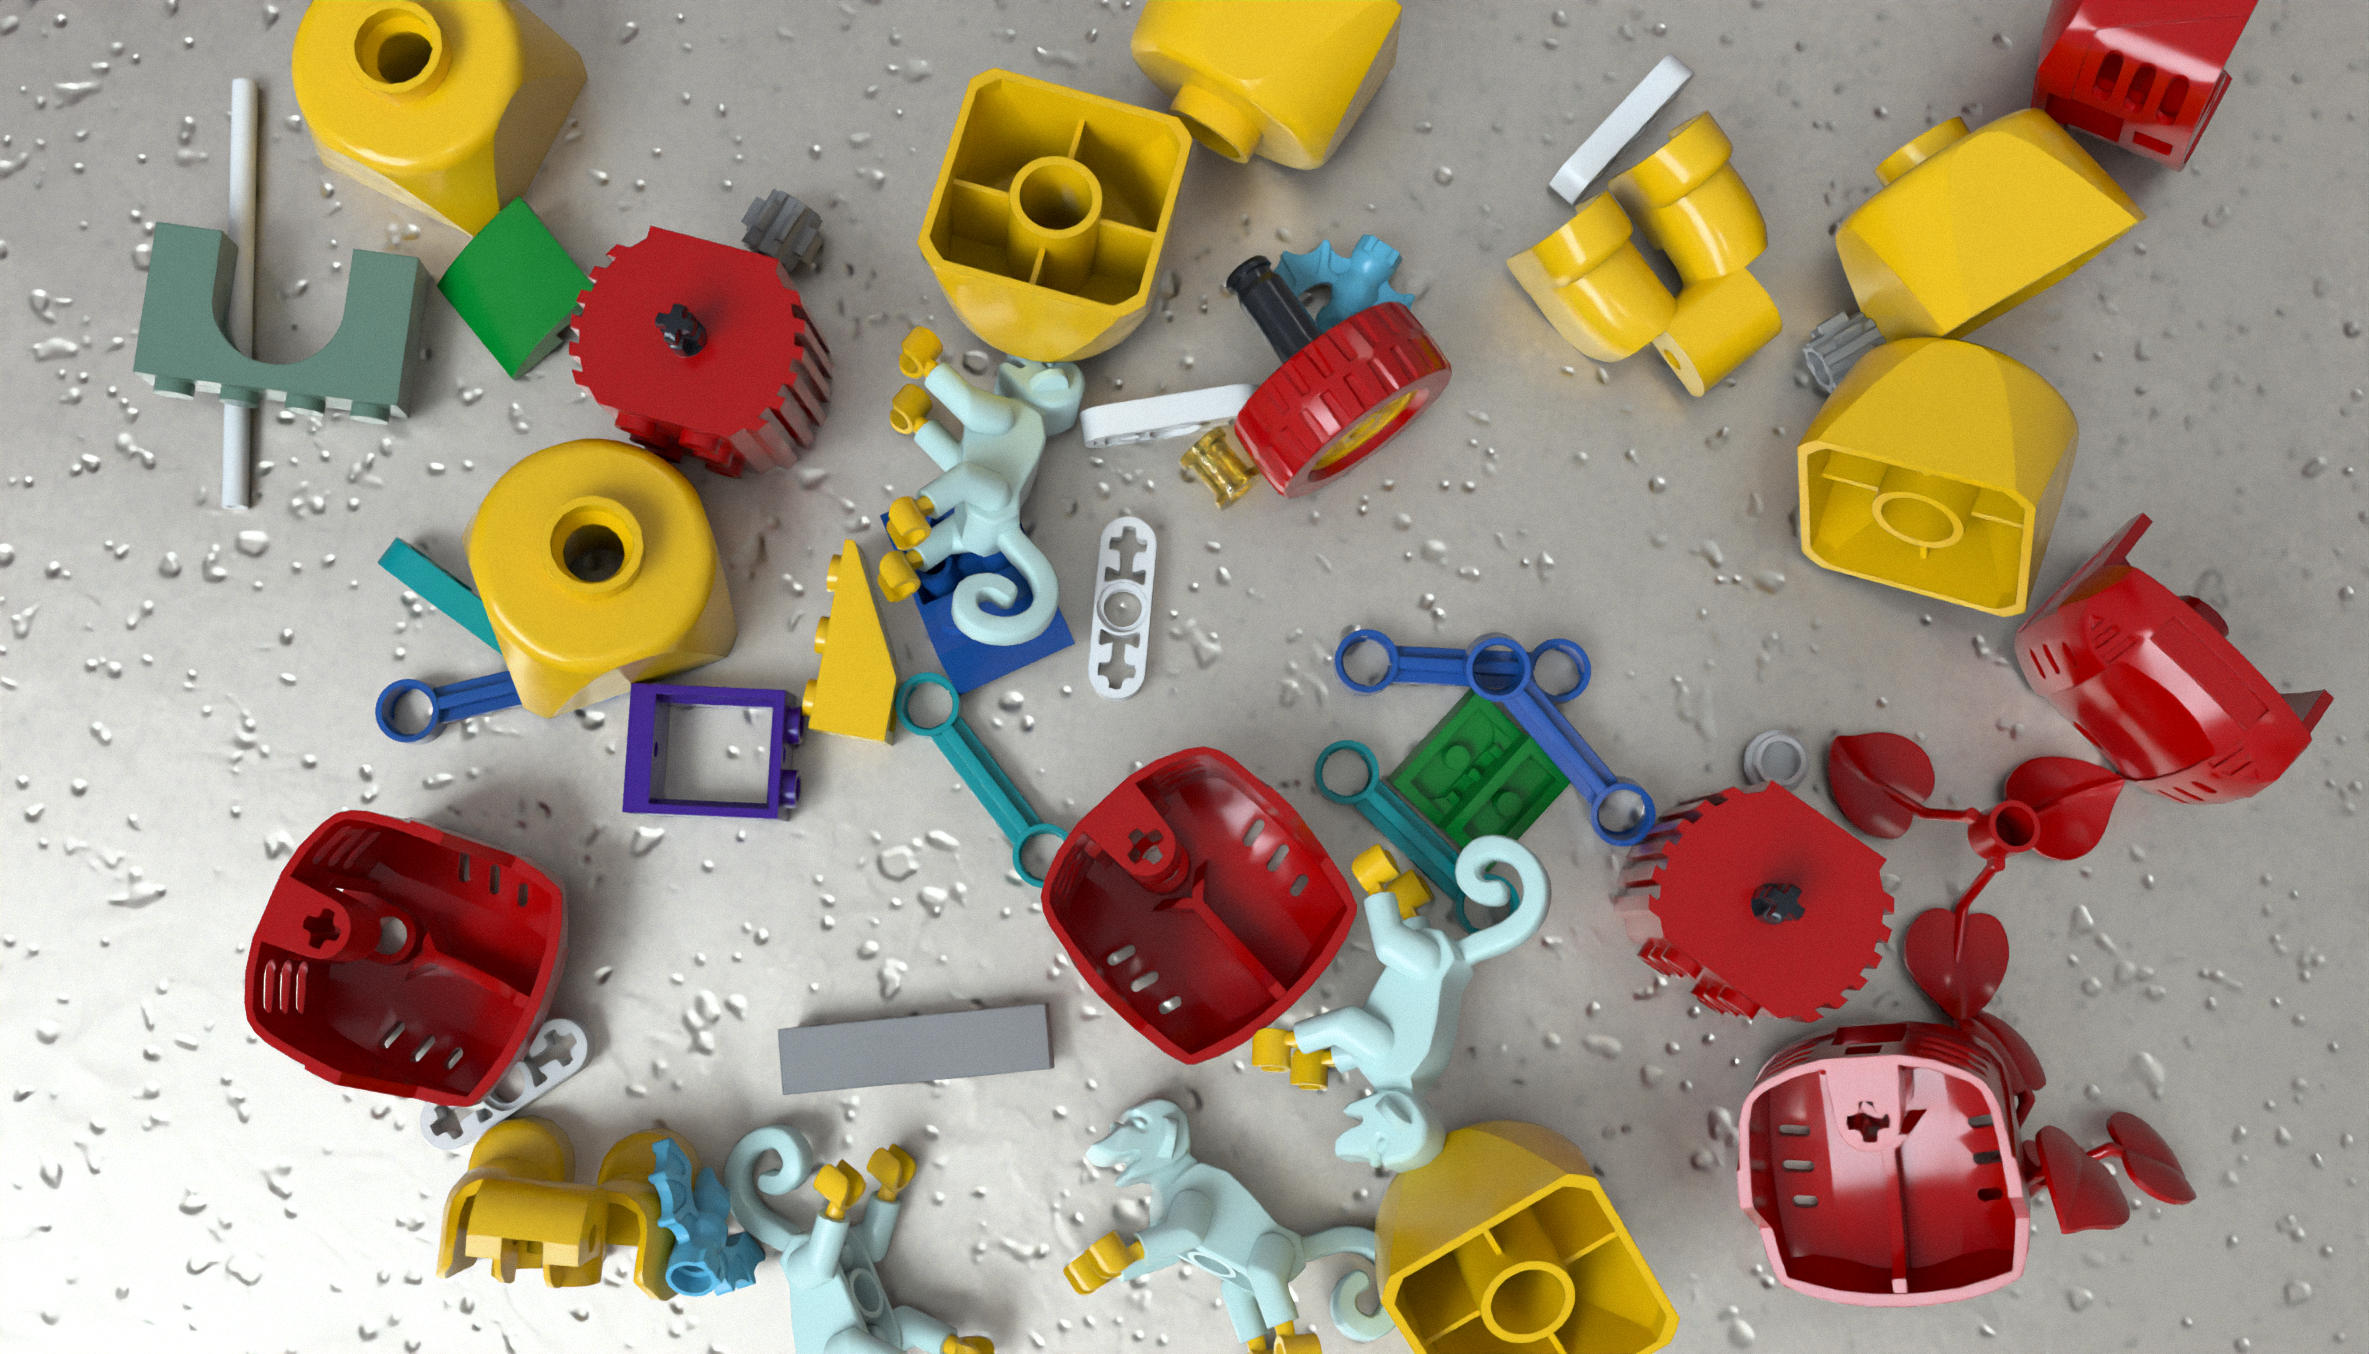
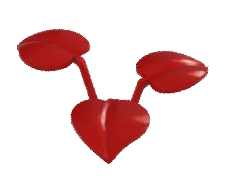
M1885 732L1853 736L1839 735L1830 743L1827 759V775L1834 801L1846 820L1857 830L1877 839L1893 840L1901 837L1908 831L1913 814L1923 820L1964 822L1969 825L1967 835L1970 846L1977 855L1987 860V865L1958 899L1955 913L1944 908H1933L1924 911L1909 925L1904 936L1903 959L1907 971L1920 990L1952 1020L1969 1019L1979 1013L1989 1003L2004 978L2009 960L2008 939L2001 922L1990 914L1974 913L1968 915L1971 903L1994 875L2005 869V859L2032 849L2037 854L2048 859L2071 861L2090 852L2105 833L2113 806L2125 784V779L2118 774L2087 761L2066 757H2039L2018 765L2009 774L2003 786L2004 802L1981 812L1973 807L1965 810L1935 809L1921 805L1930 797L1935 784V775L1930 759L1920 746L1903 736Z
M1981 1010L1969 1019L1952 1020L1955 1029L1974 1035L1990 1044L2002 1058L2011 1077L2013 1096L2018 1097L2016 1114L2020 1130L2035 1103L2036 1098L2032 1090L2038 1091L2046 1085V1077L2037 1056L2015 1029L1984 1010ZM2118 1111L2106 1120V1128L2114 1142H2107L2085 1152L2083 1147L2078 1146L2067 1133L2052 1125L2042 1127L2035 1135V1142L2032 1140L2022 1142L2028 1189L2031 1191V1198L2042 1189L2048 1187L2061 1234H2072L2093 1229L2113 1230L2120 1228L2129 1220L2130 1209L2118 1182L2110 1171L2099 1162V1160L2106 1157L2122 1159L2125 1171L2132 1182L2157 1200L2173 1205H2186L2195 1200L2197 1196L2186 1180L2178 1159L2165 1140L2144 1120L2127 1112ZM1998 1150L1999 1153L1990 1160L2001 1159L2000 1151ZM1998 1187L1980 1189L1978 1193L1986 1198L2000 1196L2002 1191Z

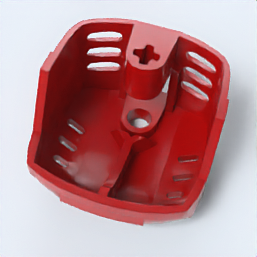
M2052 0L2043 29L2030 107L2043 109L2065 131L2071 129L2081 134H2090L2101 142L2111 146H2120L2131 154L2141 158H2150L2159 162L2161 166L2181 172L2193 154L2233 78L2224 70V66L2259 0Z
M2143 512L2125 523L2017 629L2013 648L2018 663L2030 688L2036 694L2042 695L2117 769L2116 773L2126 781L2148 793L2172 802L2187 805L2224 804L2243 798H2251L2277 781L2312 742L2311 732L2334 698L2325 689L2302 693H2278L2265 677L2225 638L2229 634V628L2216 610L2199 598L2190 595L2176 596L2144 571L2132 567L2125 557L2153 522Z
M1205 746L1184 749L1159 758L1128 776L1076 824L1058 849L1045 877L1041 892L1043 913L1050 928L1066 949L1075 968L1090 987L1135 1030L1161 1051L1186 1065L1202 1063L1241 1046L1254 1037L1258 1030L1271 1025L1292 1007L1333 961L1345 942L1357 915V903L1347 881L1299 813L1270 785L1255 777L1234 758L1220 750ZM1256 821H1263L1264 828L1253 845L1245 846L1244 839ZM1287 846L1289 852L1277 870L1269 871L1267 866L1279 848ZM1159 849L1163 856L1160 861L1152 864L1146 858L1152 851ZM1177 869H1178V872L1176 873V875H1175L1172 879H1170V880L1167 881V882H1164L1165 880H1167V879H1169L1170 877H1172V876L1174 875V873H1175V872L1177 871ZM1307 876L1308 883L1300 895L1293 896L1291 889L1299 877ZM1129 946L1135 947L1134 955L1116 965L1109 964L1110 956ZM1152 972L1158 973L1159 978L1156 982L1138 992L1132 990L1134 982ZM1175 997H1180L1181 1004L1179 1007L1166 1014L1160 1012L1162 1004Z
M348 810L336 813L324 821L298 847L284 867L254 933L245 970L244 1004L247 1021L253 1031L268 1045L305 1065V1070L335 1085L404 1098H414L441 1106L472 1107L480 1104L504 1081L516 1064L524 1060L542 1027L557 992L570 951V947H567L569 927L568 895L564 880L530 856L516 854L496 844L439 827L435 822L413 817L402 819L361 810ZM466 854L470 856L469 879L467 881L464 880ZM499 866V892L496 894L494 891L496 867ZM527 884L528 897L527 904L524 906L523 893L524 886ZM399 919L406 927L407 937L403 947L398 952L392 954L383 945L382 934L383 929L389 922ZM265 970H266V975H265V1008H264V974H265ZM281 973H282L281 1008H280V982H281ZM296 985H297V1005H296ZM403 1022L405 1025V1029L392 1042V1044L388 1048H386V1040ZM434 1036L435 1043L417 1061V1053ZM462 1049L463 1056L450 1069L449 1062Z
M1894 1021L1848 1024L1810 1032L1781 1047L1766 1060L1741 1108L1739 1119V1157L1736 1170L1740 1209L1759 1227L1767 1258L1778 1281L1782 1285L1810 1297L1840 1304L1868 1307H1918L1959 1302L1988 1294L2017 1281L2023 1275L2030 1244L2031 1191H2029L2027 1186L2023 1145L2015 1109L2011 1077L2002 1058L1990 1044L1974 1035L1938 1023ZM1991 1114L1993 1123L1973 1125L1969 1118ZM1781 1125L1808 1126L1810 1132L1807 1134L1783 1133L1779 1127ZM1999 1150L2001 1154V1159L1978 1161L1974 1157L1975 1153ZM1786 1160L1811 1161L1814 1164V1168L1791 1169L1786 1168L1783 1162ZM1998 1187L2002 1191L2000 1196L1986 1198L1978 1193L1980 1189ZM1797 1195L1815 1196L1818 1199V1203L1815 1205L1798 1204L1795 1202L1794 1197Z

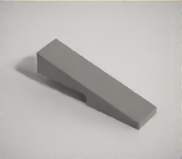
M1049 1003L798 1026L778 1030L783 1095L1055 1068Z

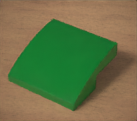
M518 196L469 242L447 269L437 287L508 375L517 381L563 342L557 333L571 323L572 314L579 316L584 310L576 302L580 290L583 289L591 292L595 284L588 278L587 274L531 206Z
M1472 688L1464 694L1386 779L1391 786L1461 851L1470 841L1484 835H1502L1518 841L1570 784L1569 780L1530 735L1522 733L1491 701L1480 697ZM1497 862L1490 863L1485 871L1489 872Z

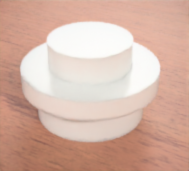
M1770 730L1759 734L1749 743L1745 750L1743 763L1745 773L1753 785L1773 780L1786 790L1792 791L1806 778L1810 761L1805 745L1797 736L1783 730Z

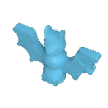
M1362 235L1353 249L1350 258H1343L1337 255L1327 239L1323 240L1316 250L1308 254L1298 255L1284 251L1280 256L1278 266L1273 271L1283 278L1297 298L1315 286L1328 285L1331 287V300L1329 304L1323 306L1315 318V322L1323 333L1354 314L1374 305L1396 301L1402 303L1410 310L1415 300L1414 294H1400L1389 286L1388 280L1394 275L1403 258L1400 252L1373 235Z
M670 1137L653 1143L652 1149L656 1155V1164L653 1174L648 1175V1180L651 1184L655 1185L661 1201V1217L657 1223L661 1228H669L676 1236L675 1245L666 1270V1281L669 1287L682 1295L697 1297L704 1296L713 1290L716 1296L735 1291V1288L741 1289L756 1284L754 1271L758 1263L765 1260V1254L748 1232L743 1231L728 1236V1226L725 1221L731 1207L730 1190L723 1187L717 1181L711 1167H706L697 1175L694 1191L692 1192V1165L688 1157Z

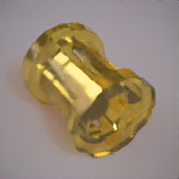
M1219 426L1209 431L1183 455L1179 465L1185 472L1194 471L1216 496L1214 501L1216 507L1223 511L1241 499L1258 482L1262 473L1256 466L1248 468L1225 442L1226 433Z

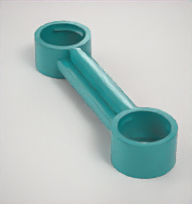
M931 672L919 673L910 677L902 684L896 696L895 708L900 722L915 735L931 739L1014 846L1012 860L1018 875L1026 883L1043 888V879L1036 878L1029 871L1026 872L1022 862L1023 847L1031 837L1033 838L1040 834H1053L1060 837L1064 842L1069 833L1056 825L1044 823L963 719L961 695H958L955 687L948 679ZM925 683L941 685L946 691H950L949 694L953 700L952 712L947 721L932 728H924L914 724L908 713L910 696L918 686Z
M1353 740L1337 741L1326 747L1319 755L1313 771L1315 786L1322 797L1333 804L1340 806L1352 805L1452 900L1454 919L1464 932L1470 935L1482 930L1470 925L1471 922L1467 919L1464 912L1466 894L1457 884L1454 872L1459 854L1379 779V766L1372 751L1362 743ZM1343 749L1353 750L1362 755L1361 758L1368 767V781L1365 787L1359 793L1350 796L1339 795L1331 789L1329 790L1324 784L1322 776L1324 764L1328 759L1327 756H1331L1333 753ZM1484 874L1485 880L1498 879L1509 886L1511 891L1509 913L1507 916L1509 917L1520 903L1516 889L1508 880L1501 876Z

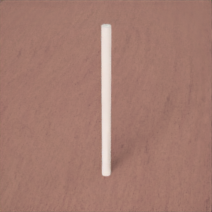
M238 78L232 80L228 237L239 249L229 309V325L238 349L243 355L252 359L258 82L251 79ZM224 403L222 507L227 509H248L251 408Z

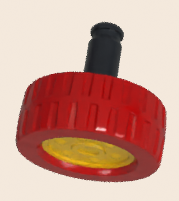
M1256 255L1243 262L1229 275L1226 281V289L1231 295L1235 294L1238 297L1241 309L1283 365L1271 374L1246 401L1235 419L1234 430L1236 437L1253 463L1277 493L1287 499H1295L1319 490L1344 476L1398 437L1438 399L1451 380L1452 370L1449 361L1428 331L1412 312L1400 302L1388 301L1369 307L1323 333L1283 278L1271 270V262L1268 258Z

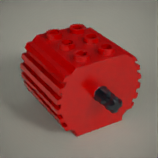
M651 225L647 238L631 247L616 244L605 254L612 263L607 268L594 266L588 278L595 284L591 292L583 289L580 290L576 302L584 309L582 317L574 314L571 317L570 328L579 336V343L569 341V355L582 367L583 371L571 369L575 384L616 420L614 424L616 428L631 433L630 441L645 446L644 449L668 462L681 463L684 454L706 462L704 469L733 479H741L743 471L763 475L775 467L792 468L800 460L794 453L798 447L810 449L816 439L810 431L812 426L823 427L827 415L820 405L821 402L831 404L832 390L824 380V377L833 379V366L824 353H830L827 340L781 261L777 258Z
M1773 780L1739 789L1733 786L1680 802L1682 806L1668 809L1657 818L1663 823L1652 827L1646 834L1647 837L1643 839L1646 841L1645 844L1630 848L1626 859L1631 861L1633 866L1631 869L1620 871L1617 883L1625 888V896H1614V912L1624 918L1627 936L1642 947L1636 956L1668 978L1672 974L1680 979L1684 976L1695 984L1690 994L1722 1016L1726 1012L1735 1018L1740 1014L1749 1020H1753L1755 1015L1812 1023L1824 1017L1815 1009L1821 1007L1838 1010L1848 1001V999L1841 995L1844 990L1860 991L1869 981L1860 975L1863 969H1877L1882 959V956L1875 952L1874 949L1876 943H1888L1892 929L1884 925L1882 920L1883 915H1894L1895 898L1883 890L1879 872L1887 859Z

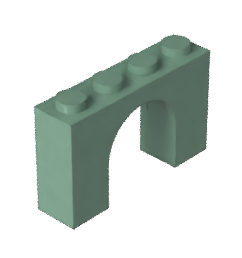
M156 222L133 367L134 373L151 385H154V393L185 400L194 399L195 391L220 394V402L246 408H258L260 399L285 402V410L308 416H324L325 407L350 410L349 418L380 425L389 424L390 416L409 418L430 275L418 257L353 249L343 319L334 337L323 349L309 358L289 364H268L243 355L238 349L230 330L229 309L239 247L222 230Z

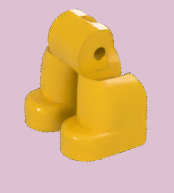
M1708 110L1674 127L1668 132V143L1643 161L1615 175L1607 182L1611 193L1625 212L1633 219L1655 250H1664L1677 268L1683 282V288L1675 296H1672L1631 242L1630 237L1633 233L1632 223L1607 189L1582 201L1576 206L1578 213L1576 216L1540 242L1514 254L1506 261L1510 271L1532 297L1549 322L1568 343L1581 353L1597 360L1612 363L1631 356L1652 342L1690 394L1697 397L1704 395L1782 331V320L1777 307L1765 289L1745 268L1768 247L1766 223L1755 198L1729 161L1733 154L1731 141Z
M536 1115L519 1116L504 1120L487 1129L476 1142L468 1163V1171L457 1181L448 1194L443 1209L436 1277L448 1279L474 1266L477 1258L480 1257L492 1259L491 1276L500 1283L511 1284L515 1282L516 1269L543 1268V1278L546 1286L549 1288L591 1286L601 1282L603 1262L607 1257L609 1244L635 1246L638 1249L633 1282L650 1299L668 1301L679 1294L669 1287L666 1281V1270L675 1245L676 1236L669 1228H661L657 1223L661 1217V1201L655 1185L651 1184L648 1180V1175L653 1174L656 1164V1155L653 1153L652 1144L669 1137L676 1142L692 1165V1192L694 1191L697 1175L702 1170V1162L694 1146L681 1134L664 1128L642 1129L616 1142L604 1156L597 1178V1186L574 1184L576 1172L575 1149L563 1129L552 1120Z

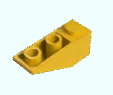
M845 539L842 555L834 554L828 569L827 591L834 592L830 617L821 616L817 626L814 650L816 654H822L818 679L810 678L806 684L802 703V715L810 717L808 728L817 733L893 746L898 721L895 701L897 693L904 682L864 550L854 540Z

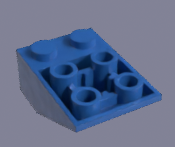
M954 508L937 519L930 516L925 518L931 528H933L953 514ZM889 512L880 515L885 529L887 522L890 520ZM1020 522V528H1021V530L1023 531V533L1026 535V533H1025V531H1024V529H1023V527H1022V524H1021V522ZM887 532L894 551L899 550ZM1002 551L987 557H982L972 552L951 554L928 571L915 570L921 585L912 594L937 657L959 696L1075 644L1059 606H1057L1055 617L1049 627L1041 635L1021 644L1009 646L989 645L973 640L959 630L951 614L952 599L958 583L967 576L989 572L1002 575L1017 586L1018 593L1012 607L1001 609L991 602L979 603V608L986 613L996 616H1013L1022 613L1032 605L1033 594L1027 580L1009 562Z

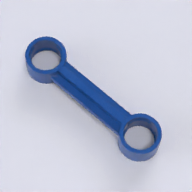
M1371 629L1358 630L1345 637L1338 646L1333 660V670L1338 683L1346 691L1357 696L1376 695L1386 689L1390 683L1471 687L1463 672V657L1466 649L1395 646L1386 635ZM1560 638L1547 640L1537 646L1532 652H1526L1531 663V678L1535 682L1533 670H1535L1538 658L1545 651L1555 649V651L1564 652L1575 662L1579 679L1577 685L1571 691L1552 695L1543 690L1555 706L1568 703L1578 697L1586 689L1591 677V665L1585 651L1576 643ZM1373 641L1379 644L1388 655L1390 665H1388L1386 675L1374 686L1356 683L1347 675L1342 660L1345 652L1349 647L1358 642ZM1481 650L1474 660L1472 670L1477 683L1481 686L1501 689L1510 685L1516 677L1519 661L1514 651Z
M1498 632L1481 635L1472 641L1463 657V672L1469 685L1480 697L1489 701L1502 702L1586 800L1588 821L1597 835L1605 842L1620 847L1637 844L1646 838V834L1654 826L1656 818L1655 806L1651 797L1635 780L1624 776H1615L1531 678L1530 659L1520 643L1513 637ZM1494 645H1502L1512 649L1519 661L1516 677L1510 685L1501 689H1488L1477 683L1472 670L1478 653ZM1630 790L1641 796L1640 799L1643 802L1641 818L1636 825L1625 831L1617 832L1605 828L1599 820V807L1602 801L1614 791Z
M508 670L440 687L414 679L398 680L388 685L380 694L376 703L375 715L378 726L389 738L398 742L421 745L438 738L444 732L448 723L523 705ZM412 689H418L425 693L433 707L432 718L429 724L416 735L403 734L394 721V708L397 701L402 695L412 691ZM615 696V697H612V698H609V699H606V700H603V701L612 700V699L617 698L618 696Z

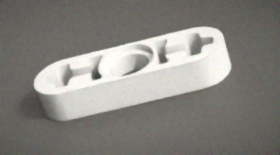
M1669 53L1565 162L1549 185L1574 206L1677 98L1695 73L1676 56Z
M1253 383L1234 384L1105 404L1086 409L1080 413L1084 445L1089 448H1107L1234 428L1235 419L1239 411L1260 385Z
M1131 516L1120 517L1110 522L1103 530L1100 538L1088 663V676L1094 690L1101 697L1115 702L1133 698L1139 693L1145 683L1156 571L1157 542L1155 534L1145 521ZM1126 531L1136 532L1137 542L1147 545L1145 552L1135 553L1132 566L1133 577L1146 575L1144 585L1129 579H1117L1106 582L1107 572L1109 571L1121 575L1122 560L1120 552L1110 548L1112 542L1123 540L1124 532ZM1115 593H1131L1141 603L1140 617L1130 626H1115L1105 616V604ZM1103 633L1117 639L1140 637L1138 648L1125 644V664L1127 667L1135 669L1136 672L1134 678H1125L1120 689L1110 688L1108 677L1099 675L1101 666L1111 665L1114 651L1113 642L1100 645Z
M570 1017L546 1021L542 1024L538 1035L529 1049L531 1058L539 1057L555 1046L556 1043L552 1034L556 1031L561 1037L567 1035L575 1037L577 1044L570 1049L573 1061L569 1063L566 1058L551 1060L541 1068H538L533 1060L525 1056L524 1060L518 1062L515 1066L522 1072L525 1080V1087L521 1096L513 1102H506L498 1098L493 1091L481 1102L485 1107L484 1109L474 1111L460 1122L464 1132L462 1135L458 1130L445 1132L440 1123L448 1116L444 1106L427 1102L420 1115V1128L424 1138L432 1146L441 1150H455L474 1143L481 1138L487 1129L510 1119L585 1069L595 1053V1038L591 1029L584 1022ZM540 1071L548 1077L543 1083ZM448 1106L450 1109L459 1108L457 1106ZM486 1109L493 1113V1116L489 1119Z

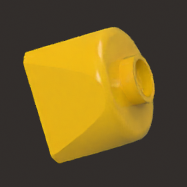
M312 0L295 35L291 62L292 81L296 98L324 166L472 238L516 197L524 198L588 78L580 53L518 0Z
M1148 0L1134 29L1130 48L1133 59L1143 74L1173 101L1166 113L1179 117L1194 140L1219 155L1238 163L1246 164L1252 154L1255 153L1291 168L1311 170L1322 167L1330 159L1394 67L1403 7L1396 0Z
M994 67L972 77L969 81L917 244L947 301L959 319L971 332L993 348L1020 358L1046 363H1065L1096 356L1125 340L1144 322L1151 312L1166 260L1193 139L1179 117Z
M2028 107L2000 117L1973 132H1970L1962 117L1957 116L1933 127L1898 149L1874 170L1883 189L1859 206L1838 227L1835 243L1860 311L1864 313L1865 317L1871 318L1876 323V327L1887 343L1916 337H1942L1960 340L2077 272L2148 217L2108 173L2043 109Z
M1916 337L1891 341L1871 349L1850 368L1839 382L1797 446L1802 552L1822 568L2002 617L2025 613L2059 513L2077 452L2079 426L2074 412L2056 388L2035 370L2011 356L1983 345L1952 338Z
M584 438L539 450L519 461L499 478L480 503L463 532L462 542L469 566L523 708L536 715L551 719L629 692L631 690V683L652 684L727 658L738 636L718 548L696 489L681 470L641 447L617 440ZM606 549L624 557L622 566L615 575L604 581L589 582L581 580L568 569L576 557L590 550Z
M1492 1120L1467 1125L1446 1134L1442 1152L1433 1161L1421 1168L1397 1173L1382 1198L1374 1232L1375 1275L1381 1304L1415 1354H1653L1670 1344L1676 1333L1680 1321L1677 1312L1579 1146L1550 1128L1526 1121Z

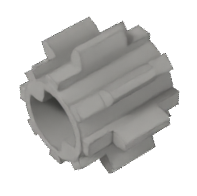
M773 189L766 201L756 196L741 222L747 226V232L741 242L754 253L779 259L785 270L791 273L798 261L808 265L823 240L818 237L819 232L817 230L823 220L800 200L784 191Z
M1841 311L1817 325V328L1810 332L1813 339L1803 345V352L1806 356L1807 366L1816 377V381L1821 387L1824 386L1828 389L1829 393H1832L1850 368L1865 353L1887 342L1876 327V323L1871 318L1865 317L1863 312H1858L1848 318L1845 311Z

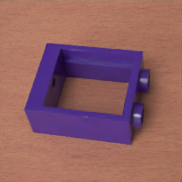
M631 683L622 812L642 816L789 822V808H798L801 797L800 770H792L793 744H802L805 732V716L802 715V706H796V696L787 690ZM670 706L772 711L767 803L664 799Z

